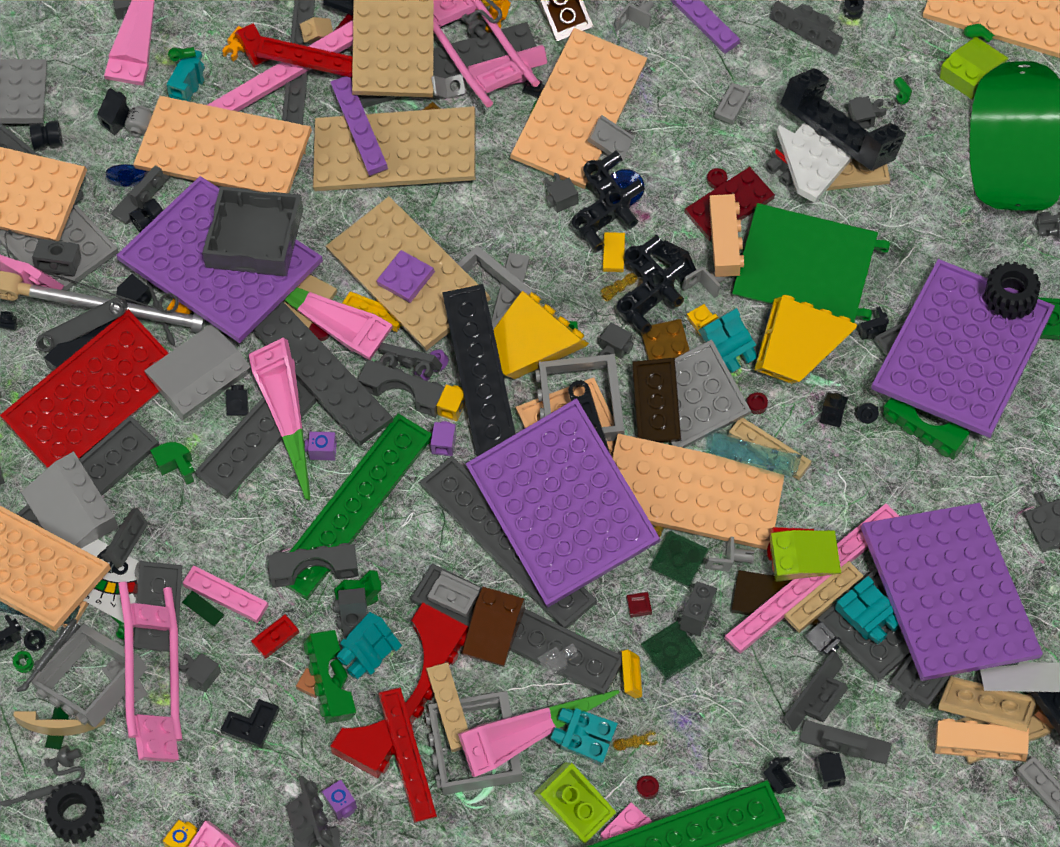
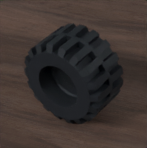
M1005 262L1004 265L999 264L996 269L993 268L987 279L984 296L988 308L995 310L994 314L997 316L1001 314L1002 318L1005 319L1007 317L1016 319V317L1023 318L1025 314L1029 315L1034 310L1041 283L1038 281V275L1033 274L1034 270L1032 268L1028 269L1026 268L1027 265H1019L1018 262H1013V264ZM1004 288H1015L1021 293H1010Z
M72 781L67 782V786L64 787L62 784L59 785L58 791L53 790L51 792L52 798L47 797L46 803L48 806L44 807L45 817L51 830L59 839L62 837L63 841L67 843L70 839L72 843H78L80 839L82 842L87 841L86 837L88 836L93 838L95 836L94 831H100L102 828L100 823H104L105 819L103 816L105 814L103 804L97 792L91 789L90 785L85 784L83 786L82 782L76 781V785H73ZM73 804L87 806L86 812L80 819L75 821L63 819V814L69 806Z

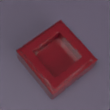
M648 592L627 595L630 618L652 615Z

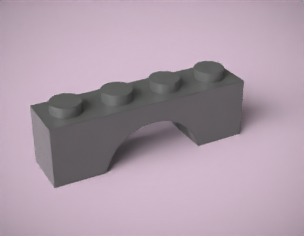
M367 360L358 378V381L374 396L378 397L390 389H403L414 397L416 411L434 418L438 414L436 405L445 387L437 382L431 383L418 375H409L399 368H390L380 361Z
M342 543L335 547L320 546L312 550L298 549L295 552H275L273 555H268L272 588L294 585L298 575L303 570L313 566L329 569L337 579L359 577L355 544Z

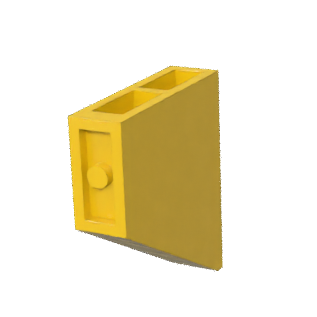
M522 291L494 328L502 372L513 379L539 369V362L558 360L587 347L589 344L583 339L585 335L576 328L571 329L568 320L562 316L558 318L554 314L556 311L548 304L543 305L540 303L541 298L533 292L528 294Z
M789 295L776 298L772 305L754 370L790 384L800 382L856 329L857 324L850 322L851 319L848 317H836L829 310L813 308L814 305L810 303L794 301L795 298Z

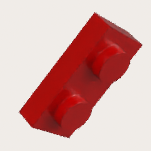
M254 23L235 32L253 67L271 60L257 56L261 36Z
M285 614L252 639L251 643L267 659L300 632Z

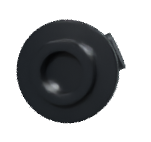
M539 80V85L533 87L529 81H526L523 92L539 98L545 85Z
M2 311L0 313V328L15 331L17 328V317L12 312Z
M863 403L857 406L856 414L859 420L867 424L874 422L879 415L878 406L873 403Z

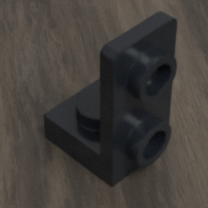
M664 240V245L658 248L652 256L670 264V266L681 258L688 267L687 270L676 278L677 281L682 282L687 275L696 271L694 263L687 250Z

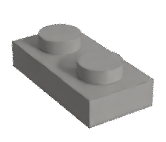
M732 82L715 112V118L733 125L750 95V89Z

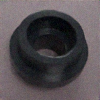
M31 630L24 637V645L30 651H38L45 646L46 637L39 630ZM34 639H39L37 643L32 644Z

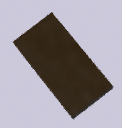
M675 357L633 361L638 438L659 443L682 441Z
M738 570L731 613L750 616L792 580L776 582L773 575ZM815 619L810 625L816 626L819 621Z

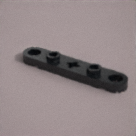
M576 380L572 382L568 389L570 399L573 401L577 398L610 453L591 389L585 381ZM584 387V395L579 397L574 395L576 388Z

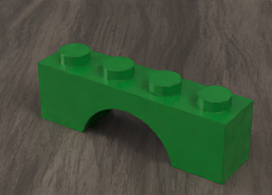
M891 397L884 405L883 416L888 422L899 425L907 434L918 437L923 444L934 447L944 457L955 460L969 440L970 432L952 422L941 426L927 424L919 418L915 407Z
M336 631L312 633L304 642V651L310 659L309 671L315 679L314 690L316 696H319L320 714L325 718L326 724L351 720L357 713L352 693L336 686L331 680L328 670L329 662L340 652Z

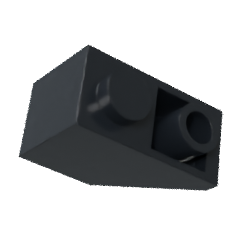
M110 88L97 115L100 125L115 136L125 126L130 109L127 106L125 95L120 91L116 92Z

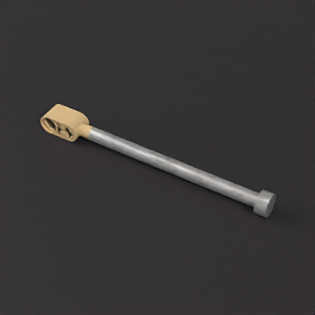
M0 271V299L13 301L18 299V295H24L87 308H94L111 300L23 283L22 277L18 274ZM114 302L115 310L121 311V306ZM127 303V310L129 309L135 317L191 327V332L195 333L203 330L205 319L195 312L194 315L180 312L165 313L148 306Z

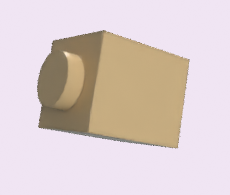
M313 17L300 24L304 43L313 44L333 32L331 20L328 18Z

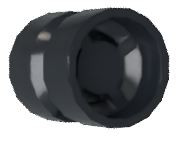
M58 120L49 121L45 126L42 123L29 125L34 150L45 149L47 144L51 147L63 146Z
M152 198L143 204L142 209L137 208L130 212L129 218L140 233L163 209Z

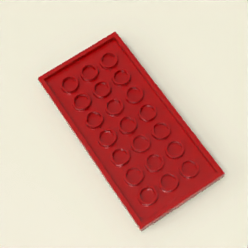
M128 309L1 413L0 418L46 469L55 461L73 451L78 459H80L126 418L134 415L160 393L144 371L169 353Z

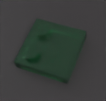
M669 531L650 570L690 588L709 549Z
M677 621L641 643L642 650L666 681L702 658V653L686 632L680 630V624Z

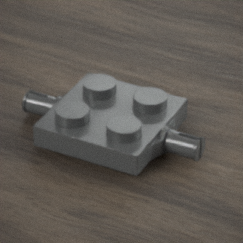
M1038 492L1035 494V497L1040 506L1025 512V517L1043 553L1051 549H1060V499L1054 502H1047L1044 492H1040V495Z
M910 655L890 684L903 694L897 706L904 710L912 700L928 709L950 676L921 681Z

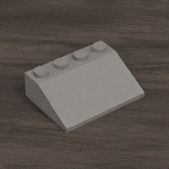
M210 324L144 372L183 421L230 388L231 385L250 373L251 366L238 349L214 325Z
M74 451L55 461L21 491V494L43 529L79 548L87 546L118 528L113 513Z

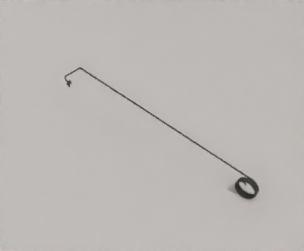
M8 230V231L4 234V238H5V243H6V248H7L8 257L10 258L9 250H8V245H7V240H6V234L9 233V234L12 235V233H14V231L12 232L11 230ZM45 272L165 313L174 312L179 305L178 298L172 293H165L160 297V309ZM172 295L175 298L174 308L170 311L164 310L162 307L164 298Z

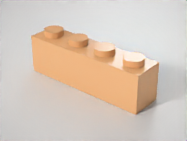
M735 194L710 195L709 208L715 277L740 276V268H744V255L739 253V250H743L742 237H738V232H741V220H737L736 215L740 214L739 202H735Z
M953 719L938 720L935 753L1025 762L1028 756L1029 728L1025 732L993 723L985 725L978 724L976 721H966L963 723L956 722Z

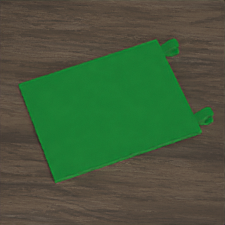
M757 203L743 252L744 268H740V276L736 278L732 295L773 305L774 299L783 295H789L794 297V301L799 303L807 302L814 305L813 308L829 310L836 317H848L852 323H855L856 317L869 321L871 320L872 310L858 307L874 249L888 253L890 242L887 240H876L878 232Z

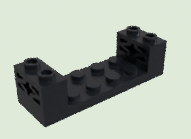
M813 68L790 78L780 103L781 106L870 171L896 159L906 135L897 125L889 123L871 132L866 131L859 123L852 121L845 113L837 110L828 101L822 99L829 78L818 69Z

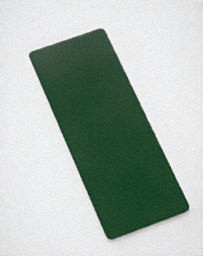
M191 591L182 601L183 604L213 626H216L224 617L221 611L194 591Z
M54 707L51 720H68L69 715L62 710V707ZM48 735L45 748L60 750L64 736Z

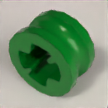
M20 651L13 657V665L18 672L27 673L32 670L34 661L29 652ZM23 658L27 663L25 666H22L20 660Z

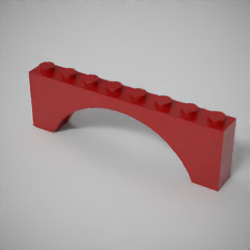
M425 603L421 604L412 618L413 629L418 635L424 650V663L420 680L413 694L405 703L412 729L415 719H419L422 716L427 700L431 701L434 697L427 668L447 662L449 666L450 664L453 665L459 656L458 651L465 645L469 631L467 625ZM385 719L364 727L342 728L330 746L332 754L377 779L381 773L384 774L390 766L389 760L395 755Z

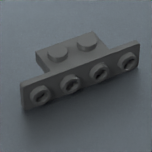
M780 1L774 3L769 16L770 19L831 54H838L843 37L831 31L834 29L836 22L831 20L829 16L820 14L809 5L801 4L797 8L792 9Z
M155 165L112 211V215L123 223L128 224L131 221L129 213L137 208L142 209L143 204L149 201L171 176L163 174L162 169Z
M832 651L828 658L824 660L823 665L811 678L803 692L799 694L792 707L786 712L784 721L791 731L797 729L806 715L824 722L848 690L845 683L834 679L843 666L836 652Z
M805 720L800 736V742L881 764H887L892 746L887 741Z
M301 776L299 782L303 794L286 805L294 837L301 842L315 832L319 843L325 847H334L332 842L333 835L327 825L328 819L322 809L323 803L317 793L319 789L312 780L308 781L305 777Z

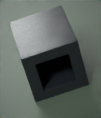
M826 752L817 757L816 766L822 790L844 786L846 776L840 753Z

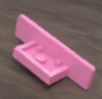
M543 45L517 52L530 70L531 68L547 64ZM509 55L468 66L467 69L473 78L477 79L476 76L512 61ZM522 75V78L500 88H506L516 83H524L528 80Z

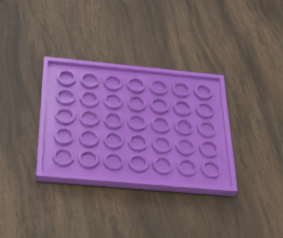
M199 176L116 256L124 265L165 293L174 294L181 304L238 343H241L323 262L321 255L296 239L287 276L206 268L202 252L208 230L214 219V208L219 188Z
M938 259L882 364L871 389L991 438L1054 311L1055 305L1038 299L1036 307L1029 315L1025 314L1023 318L1016 317V319H1011V317L1002 318L1001 314L998 316L994 314L995 310H990L985 302L984 293L987 278ZM1004 288L1010 293H1021L1012 288Z
M577 398L466 463L547 607L557 603L661 541Z
M980 503L862 524L861 530L921 681L1038 659L1043 655Z

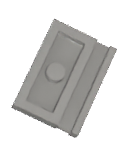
M601 115L598 117V121L594 125L587 141L608 155L617 150L622 160H624L635 137Z
M441 571V575L437 578L427 598L429 601L467 618L481 592V588L445 571Z

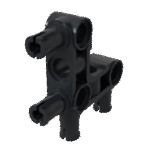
M617 150L602 160H590L583 167L591 188L597 191L600 197L597 202L575 214L572 218V225L577 235L581 239L586 240L595 252L600 251L605 246L596 232L620 216L628 228H633L638 224V219L630 210V202L632 198L644 191L645 187L637 179L625 189H620L610 176L609 170L623 161ZM598 171L596 174L591 175L592 172ZM620 200L618 203L613 204L614 201ZM586 223L584 227H579L581 224Z
M657 234L644 245L631 246L625 251V259L638 278L641 277L643 280L632 292L629 291L617 303V310L623 320L629 324H634L643 334L648 333L652 328V325L646 320L644 315L665 297L675 307H679L684 302V298L674 289V282L688 267L680 258L667 270H663L651 258V255L664 245Z

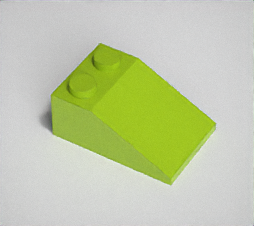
M975 37L954 51L942 64L940 79L970 99H973L982 77L1000 64L1006 63L1008 57Z
M792 530L771 533L770 545L776 582L841 574L835 531Z
M564 762L533 793L584 844L616 813L604 797L576 766L570 762Z

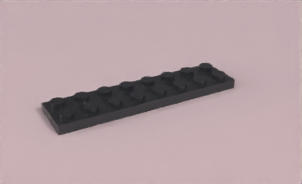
M484 284L442 292L477 456L516 434Z

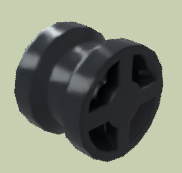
M845 0L843 10L845 17L850 20L859 19L863 15L864 0Z

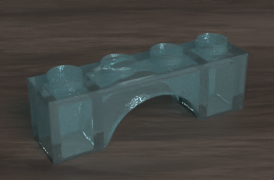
M724 432L714 433L709 452L786 476L797 475L802 456L783 449L756 444Z

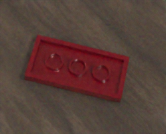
M751 167L746 168L685 208V214L709 241L712 240L709 208L710 195L735 194V202H739L740 214L736 215L737 220H743L755 212L757 203L766 205L775 199V194Z

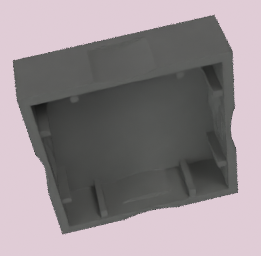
M220 186L214 208V219L208 230L202 252L205 267L287 276L304 210L301 195L280 192H257L250 189Z

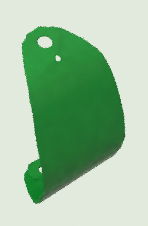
M1015 61L1000 64L982 77L975 93L970 121V167L972 181L977 197L995 209L1019 211L1045 210L1052 207L1060 197V79L1048 66L1034 61ZM1019 65H1030L1029 67H1019Z

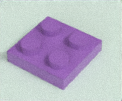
M400 250L376 282L382 288L411 303L435 271L433 267Z

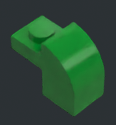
M167 442L150 450L162 476L178 468L186 485L194 482L192 473H195L191 464L193 460L186 446L177 442Z
M369 570L360 580H343L334 589L336 600L339 599L338 590L365 588L367 606L379 601L377 594L382 590L378 572Z

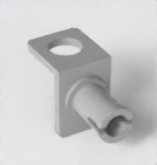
M642 0L638 7L628 3L617 16L616 30L619 31L627 20L648 29L652 16L649 11L654 7L653 1L649 0L647 2V0Z
M462 74L448 78L431 77L433 95L448 99L466 94L465 79ZM458 80L460 82V89L454 92L451 89V84L453 81Z
M702 266L684 278L682 289L686 290L700 282L716 298L721 287L719 283L730 276L715 277V271L710 274Z
M730 537L726 548V559L710 557L705 564V569L729 572L734 561L752 564L754 561V550L735 548L734 537Z

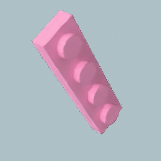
M194 565L182 582L184 587L256 623L260 621L269 606L267 601Z

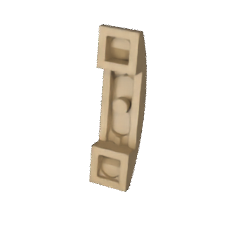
M14 711V718L20 726L36 733L52 736H69L85 733L102 726L106 722L104 717L94 728L88 723L83 725L78 720H40L36 711Z

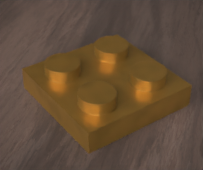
M681 319L654 324L648 333L643 334L641 332L648 360L677 358L690 351Z

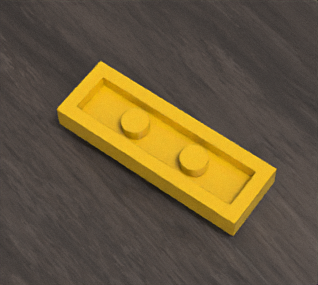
M350 291L342 304L379 316L392 324V331L397 332L401 327L377 301Z

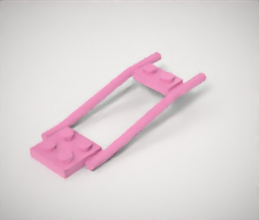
M434 0L433 32L468 85L486 107L489 108L493 105L492 100L486 93L522 78V75L527 78L533 87L539 85V80L519 57L498 24L489 22L483 15L482 17L512 61L476 76L477 79H474L440 27L461 18L464 14L473 13L475 9L483 10L492 19L493 17L481 0Z
M120 582L118 586L124 620L125 712L129 738H136L139 760L175 762L179 760L177 742L182 741L183 738L179 717L178 626L172 588L166 587L163 589L166 607L138 603L130 604L127 582ZM133 627L169 630L171 717L134 715Z

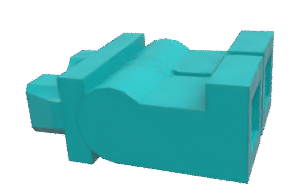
M195 50L196 57L181 59L166 84L169 98L192 102L191 97L193 93L197 92L199 84L202 85L204 82L203 71L205 66L201 62L202 52Z
M737 308L698 330L705 342L712 339L730 373L741 368L736 359L737 356L741 355L746 364L758 358L753 348L756 346V343L745 328Z
M869 576L837 601L835 610L861 633L865 640L870 638L879 645L887 637V634L882 629L885 624L892 631L900 627L889 599L876 588L874 581Z
M369 612L351 631L347 639H343L340 642L343 649L336 657L345 666H348L351 661L354 662L347 669V672L358 680L364 673L372 675L375 672L374 669L380 666L382 660L392 650L397 651L402 645L381 617Z
M562 708L558 720L569 725L566 731L555 727L550 740L561 745L560 749L567 750L601 766L618 723L577 708L574 711Z

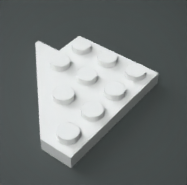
M805 122L795 133L780 125L777 129V135L797 193L816 203L851 162L853 157Z

